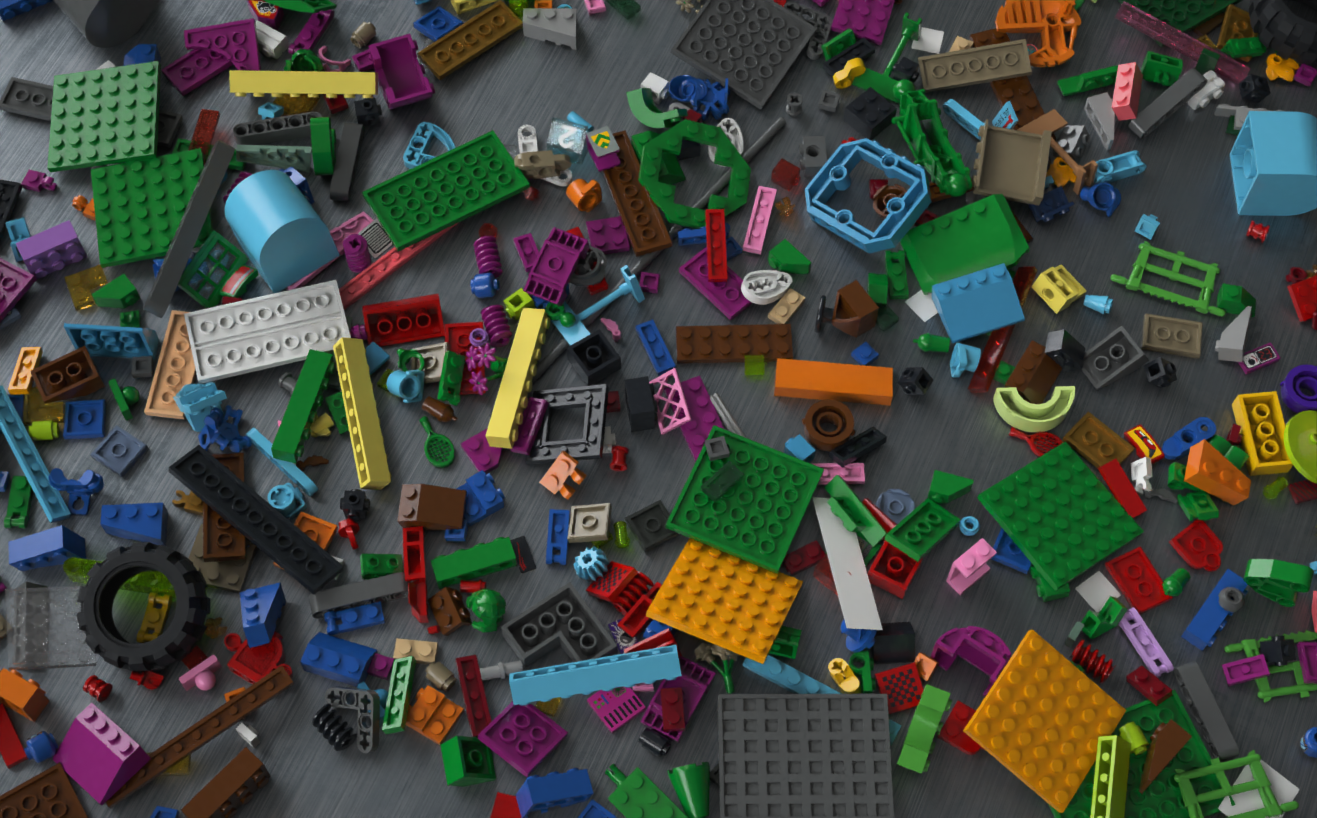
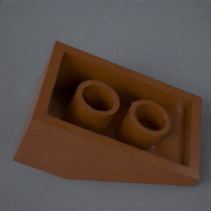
M85 346L30 371L45 404L86 396L106 387L92 356Z
M402 484L397 522L403 528L423 526L424 530L463 529L467 491L427 484Z
M1172 719L1167 724L1162 722L1150 737L1152 742L1147 749L1139 786L1141 794L1192 737Z

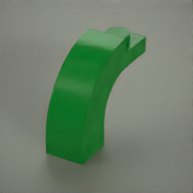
M640 88L626 92L632 113L641 123L648 127L672 128L674 126L673 123L680 122L682 117L688 116L687 109L661 112L654 104L651 88Z

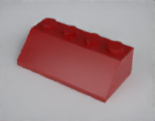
M439 294L362 306L369 345L375 342L381 347L445 336Z

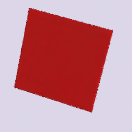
M497 792L490 818H521L516 796Z

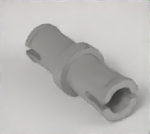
M521 660L505 664L500 662L495 666L479 668L482 682L499 677L505 679V676H509L510 673L523 671Z

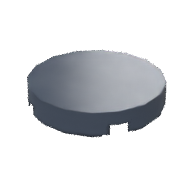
M900 489L887 490V492L879 495L875 504L896 524L900 523L915 509L914 500H912L907 492Z

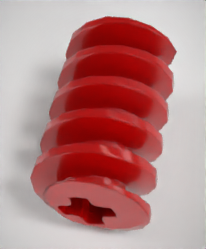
M637 571V575L617 598L611 602L615 609L624 616L628 613L626 609L630 610L633 607L631 603L635 604L638 601L636 597L641 598L643 595L642 591L649 592L647 585L654 586L651 579Z
M1082 639L1071 654L1073 657L1072 661L1074 664L1080 661L1079 664L1082 668L1087 666V674L1094 671V679L1101 676L1100 683L1103 684L1115 668V666H1112L1113 659L1105 662L1106 654L1098 657L1099 650L1096 649L1091 652V644L1083 647L1085 640Z

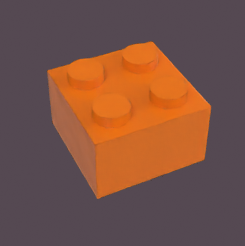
M3 668L0 672V703L35 722L49 703L45 696L46 692L39 688L40 685L34 680L29 679L26 681L23 679V675L18 671L12 669L10 672Z

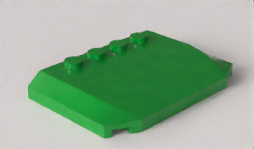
M1003 194L990 195L912 228L900 241L924 295L932 293V285L1002 263L1005 264L1007 269L1014 267L1020 262V258L1030 251Z

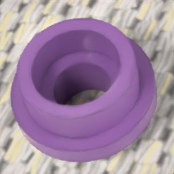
M476 328L470 333L469 340L473 346L483 347L488 343L489 336L485 330Z

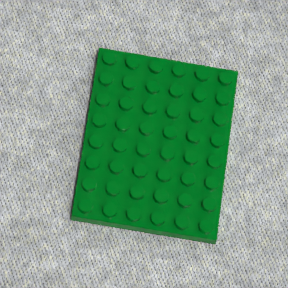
M1174 689L1172 690V696L1158 706L1148 699L1125 708L1126 712L1111 735L1120 737L1119 729L1130 722H1135L1136 725H1139L1150 745L1152 742L1150 737L1162 722L1167 724L1172 719L1192 736L1142 794L1139 792V786L1147 750L1139 755H1135V753L1130 754L1124 818H1190L1187 807L1184 808L1179 783L1174 780V775L1177 774L1175 769H1182L1186 772L1212 765L1211 757ZM1096 760L1063 813L1057 812L1049 805L1054 818H1090ZM1215 773L1190 779L1195 795L1222 788ZM1229 796L1230 801H1231V805H1232V806L1236 805V804L1234 803L1232 797ZM1225 797L1199 803L1204 818L1220 813L1221 811L1218 807Z

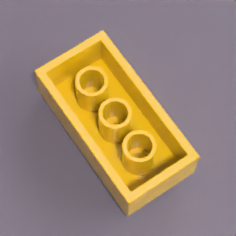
M1277 391L1238 395L1232 403L1236 425L1241 426L1239 433L1242 434V449L1249 455L1246 461L1249 476L1288 473L1293 464L1284 446L1285 422Z

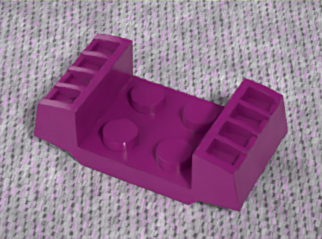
M553 227L534 262L523 291L562 306L567 297L565 289L579 259H585L589 250L588 240Z
M679 656L682 676H678L674 680H662L640 721L643 725L651 729L653 728L677 743H680L686 733L687 724L702 697L711 688L716 674L683 656ZM682 687L685 731L664 732L660 689Z

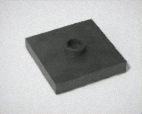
M661 500L625 517V521L645 553L680 535L665 528L670 514Z

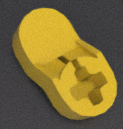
M861 58L847 61L844 69L833 75L836 88L843 89L851 86L854 78L865 72L866 68Z
M835 658L830 661L828 669L843 694H861L860 682L847 662L841 658Z

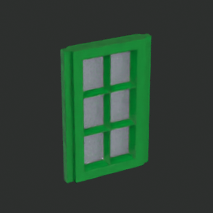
M213 230L182 273L178 287L206 309L216 307L223 297L219 294V291L226 280L241 265H245L249 258L222 235Z

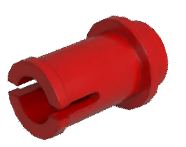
M482 579L479 581L461 580L460 593H474L486 589V582H483Z

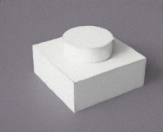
M241 723L236 728L239 736L253 748L260 743L257 737L259 733L251 725L246 727Z

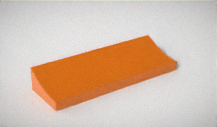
M777 358L774 396L817 400L829 399L841 402L891 406L893 398V368Z

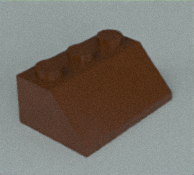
M1033 340L1022 355L1004 388L1016 387L1018 394L1023 400L1032 404H1042L1063 368L1045 353V346Z

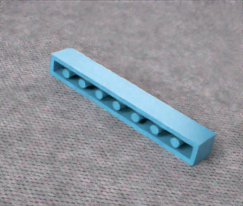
M677 645L510 673L509 684L513 704L525 706L534 701L547 702L557 697L570 698L575 694L582 693L583 695H588L598 690L611 691L615 687H633L638 683L651 684L661 679L674 680L678 676H682Z

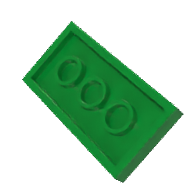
M927 498L890 530L884 540L919 562L959 525L961 519Z

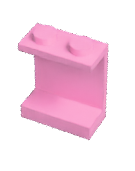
M983 538L980 539L952 563L946 582L961 596L990 571L991 568L986 562L995 556L997 552Z

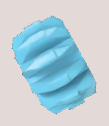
M595 546L591 549L587 547L584 552L580 551V556L575 557L574 569L577 575L587 582L591 579L596 581L597 577H603L602 573L608 571L607 566L609 562L606 554Z

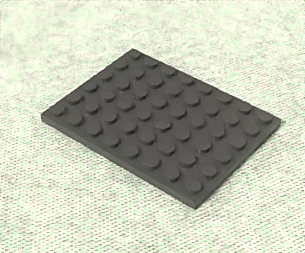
M718 694L720 818H894L887 694Z

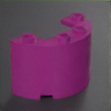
M410 33L368 45L372 63L376 73H378L379 86L390 110L432 98V94H435L434 86L427 77H424L425 70L423 64L419 65L416 50H419L416 40H412Z
M967 626L966 628H954L943 634L936 641L930 658L939 662L938 666L947 671L956 657L959 656L990 676V684L982 694L986 696L1012 654L1007 645L996 634L984 628Z

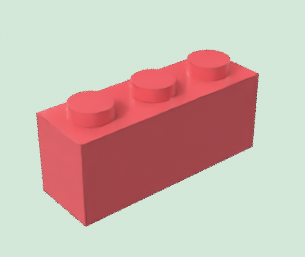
M1136 62L1118 65L1112 109L1119 121L1137 118L1143 75Z

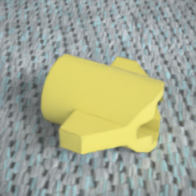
M326 412L319 417L317 416L315 423L311 424L310 434L312 437H328L331 434L329 429L334 426V422Z

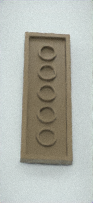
M1026 39L918 57L925 93L1032 75Z

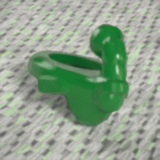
M402 348L397 350L399 369L404 372L408 371L406 363L413 357L420 360V367L417 370L422 371L424 369L425 360L418 350H405Z

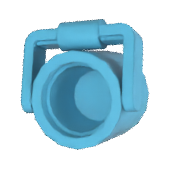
M956 343L950 360L951 376L959 378L964 370L975 372L980 360L981 349Z
M421 370L394 371L387 379V389L391 394L403 398L405 403L419 402L423 398L425 373Z
M291 483L275 486L268 493L269 504L284 517L289 518V520L295 518L300 511L307 508L303 494ZM296 500L302 504L298 508Z

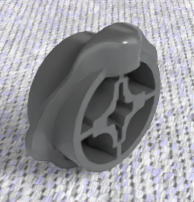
M589 245L585 259H579L568 283L576 286L600 283L605 277L607 264L605 254L600 249ZM596 262V267L593 270H591L593 263Z

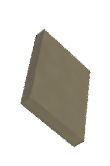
M1145 313L1141 349L1199 359L1201 356L1203 323Z

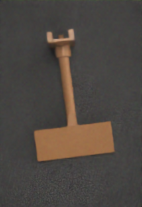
M1053 109L1017 130L1040 135L1043 134L1044 130L1052 131L1053 134L1067 126L1068 123ZM1051 137L1050 146L1073 169V173L1077 176L1073 191L1080 195L1083 186H1093L1098 164L1092 160L1084 166L1078 165Z

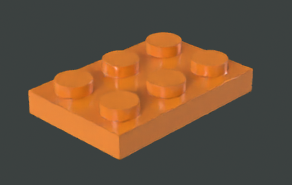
M300 511L294 523L296 527L325 551L338 530L337 525ZM273 562L275 567L283 569L276 562Z

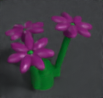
M486 343L485 348L478 346V348L474 349V346H471L470 352H466L468 359H466L465 364L468 365L469 371L472 368L476 369V363H478L479 367H482L485 363L487 368H490L491 363V369L496 373L484 378L481 371L478 374L474 371L472 372L473 379H470L469 382L475 384L473 391L478 390L481 396L483 395V390L488 391V387L485 385L487 382L496 378H503L508 358L494 356L493 354L496 352V349H490L489 343Z

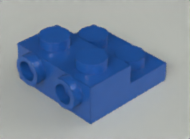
M483 470L467 478L465 484L456 488L467 491L464 519L468 521L469 526L504 508L503 499H505L503 492L500 488L495 489L493 477L490 473L485 474Z

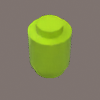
M53 420L34 421L32 426L28 428L30 438L33 437L34 441L59 438L58 422H53Z
M1130 722L1119 729L1120 737L1131 743L1130 754L1135 753V755H1139L1147 750L1146 746L1149 743L1139 725H1136L1135 722Z

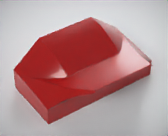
M426 579L408 583V599L412 608V615L420 623H429Z

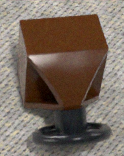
M855 280L837 291L834 309L825 307L826 296H821L814 331L816 333L820 332L822 322L832 323L839 330L857 338L875 327L879 307L860 283Z

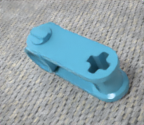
M1137 150L1099 160L1096 162L1098 167L1094 183H1110L1140 174L1147 168V165L1142 162L1139 157L1140 153Z

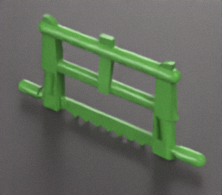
M1144 241V243L1139 245L1141 251L1136 262L1132 265L1134 269L1129 279L1116 274L1110 277L1113 282L1125 284L1127 289L1134 291L1139 289L1144 294L1150 293L1151 296L1157 295L1158 298L1163 297L1164 300H1171L1172 303L1178 302L1179 305L1184 304L1185 307L1191 306L1203 314L1210 312L1220 317L1226 315L1225 310L1209 306L1211 293H1214L1215 276L1220 273V269L1217 267L1218 264L1212 263L1209 265L1184 257L1185 252L1178 251L1175 254L1153 247L1149 242ZM1149 253L1174 261L1172 271L1146 263ZM1181 264L1206 271L1204 281L1179 274ZM1143 271H1150L1174 281L1177 280L1202 288L1199 299L1194 300L1140 282Z
M1308 630L1305 633L1298 631L1297 634L1292 632L1290 635L1283 634L1285 639H1294V643L1317 640V633ZM1268 636L1267 639L1261 637L1257 641L1255 639L1242 640L1241 644L1226 645L1224 650L1227 653L1244 650L1247 658L1260 655L1258 650L1261 649L1260 641L1272 640L1271 636ZM1300 661L1288 662V665L1268 666L1270 674L1293 670L1297 685L1270 689L1267 677L1255 679L1259 689L1258 697L1263 699L1264 703L1270 701L1271 697L1300 693L1301 698H1306L1310 696L1309 691L1317 690V684L1304 683Z
M1255 750L1249 752L1246 757L1222 763L1219 757L1210 760L1212 765L1186 772L1182 769H1175L1177 774L1174 775V780L1179 783L1184 808L1187 807L1190 818H1204L1199 803L1258 789L1265 808L1226 818H1265L1267 816L1270 818L1283 815V812L1296 810L1299 807L1296 801L1287 802L1279 806L1270 788L1272 784L1260 763L1261 756L1255 754ZM1249 765L1254 780L1230 786L1224 771ZM1215 773L1222 788L1195 795L1190 779Z

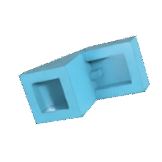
M25 217L5 223L16 262L22 261L23 258L15 243L31 237Z

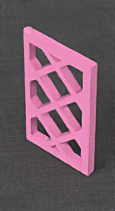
M676 368L649 382V384L653 383V385L661 384L657 395H654V401H657V417L661 434L664 435L691 421ZM672 375L675 379L674 385L667 383L668 378ZM665 386L672 388L668 399L661 397ZM676 390H678L680 396L679 403L672 401ZM659 399L666 401L662 412H660L658 406ZM670 404L677 406L673 417L666 414ZM681 408H683L686 417L681 420L677 419ZM664 417L672 419L666 428L663 423Z

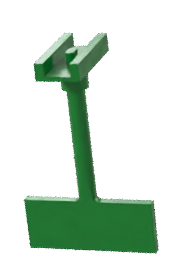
M906 12L902 22V39L884 73L880 74L866 68L862 75L854 78L852 85L865 91L871 87L886 100L900 105V101L893 94V87L898 81L889 76L907 42L911 39L919 40L922 19L918 18L917 22L909 19V13Z

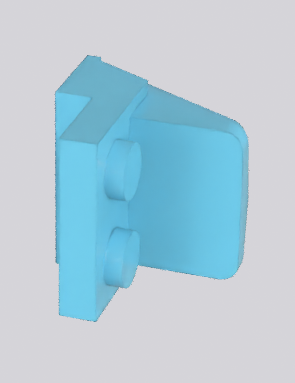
M206 382L204 384L184 385L173 399L180 411L185 414L192 429L200 432L205 426V417L210 415L211 410L215 407L222 410L221 401L227 399L225 391L217 390L214 382Z

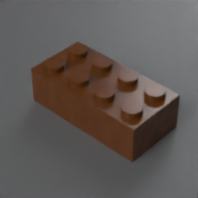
M245 747L181 811L186 818H233L237 813V809L242 804H247L252 799L253 793L258 788H263L271 776L265 765Z

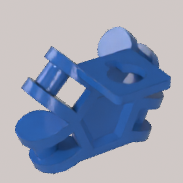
M728 78L725 80V88L717 81L711 85L709 79H704L708 86V93L703 99L697 101L698 106H694L693 110L702 115L703 121L707 120L710 111L712 116L719 120L722 114L729 112L727 97L730 94ZM701 104L706 106L704 111L700 110Z
M229 405L225 407L223 412L219 408H213L210 415L205 417V426L198 435L200 446L207 451L210 445L216 442L221 446L220 450L223 451L228 446L234 453L251 447L252 442L248 436H241L238 429V423L243 411L231 409ZM229 416L233 417L232 424L227 422ZM205 435H207L206 443H204V436H205Z
M54 468L48 477L52 487L58 491H67L70 494L68 509L71 515H87L91 494L101 491L104 487L103 477L100 474H95L92 470L85 471L79 480H68L61 469ZM78 497H82L84 507L80 510H75L73 508L74 502L78 500Z

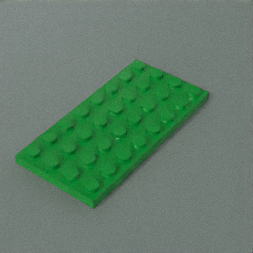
M492 130L362 192V195L399 252L529 189L530 184L518 167L515 168L514 160Z

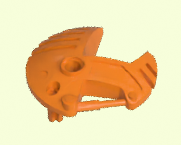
M1006 0L1004 8L1002 4L997 13L995 24L997 32L1040 33L1042 48L1030 54L1029 59L1031 66L1045 68V66L1054 67L1056 64L1061 65L1074 56V41L1082 21L1074 9L1076 0ZM1071 31L1069 48H1067L1064 33Z

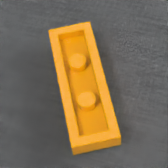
M41 347L21 348L8 387L10 395L30 394L34 381L30 371L39 366L43 354Z

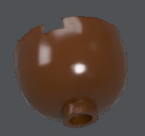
M894 184V186L885 185L878 189L873 196V208L877 215L884 220L889 214L886 208L888 201L894 197L902 198L907 190L898 184Z

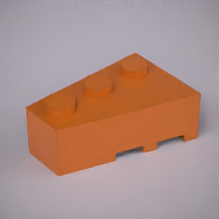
M1203 439L1190 447L1184 477L1185 482L1233 506L1249 498L1251 480L1209 442Z

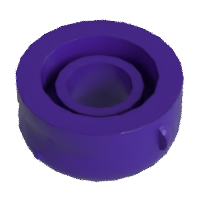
M1304 364L1294 367L1289 371L1284 381L1280 383L1281 397L1284 404L1296 414L1307 410L1317 411V366ZM1299 388L1307 389L1313 396L1304 395Z

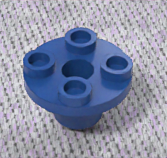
M845 620L842 621L841 633L847 635L846 647L850 651L857 653L874 645V636L877 630L846 628Z

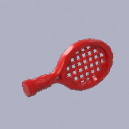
M1012 427L1009 436L1027 441L1031 451L1038 457L1050 451L1049 448L1054 449V446L1057 447L1055 443L1058 446L1063 443L1058 436L1049 432H1037L1027 435Z

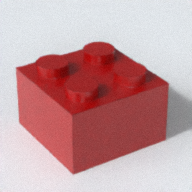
M885 540L868 571L869 582L903 599L921 566L923 558L917 562Z

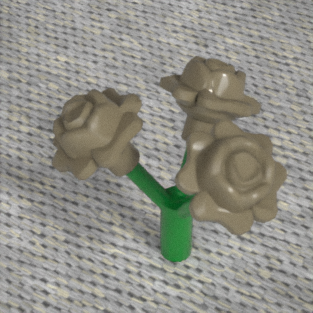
M703 643L699 645L694 652L696 655L695 662L706 660L709 665L712 664L723 676L727 694L735 692L731 673L734 661H737L739 654L715 644L707 645ZM712 654L721 657L724 663V670L714 661L715 658Z

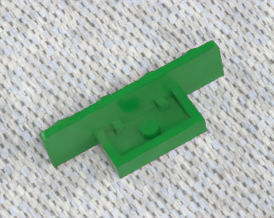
M1111 66L1058 80L1057 85L1063 97L1116 83L1118 66Z
M836 475L824 487L831 496L827 503L831 506L832 513L840 517L843 521V526L848 531L861 532L872 547H875L886 536L887 531L840 475Z

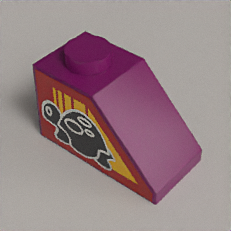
M247 0L249 11L254 19L278 31L284 16L282 7L263 0Z

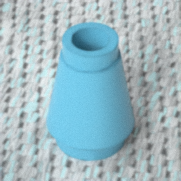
M1086 295L1083 306H1087L1102 314H1110L1113 299L1109 298V296Z

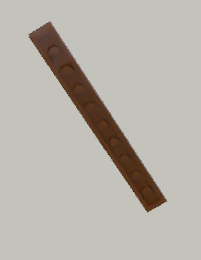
M281 665L149 754L148 756L151 759L106 801L109 808L114 807L294 685L284 667Z

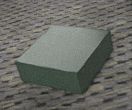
M1079 621L1075 623L1064 645L1070 648L1073 646L1084 627L1083 623Z

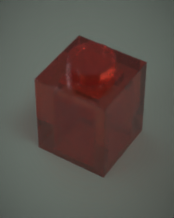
M781 158L771 173V181L787 191H790L793 186L796 187L801 180L800 168Z

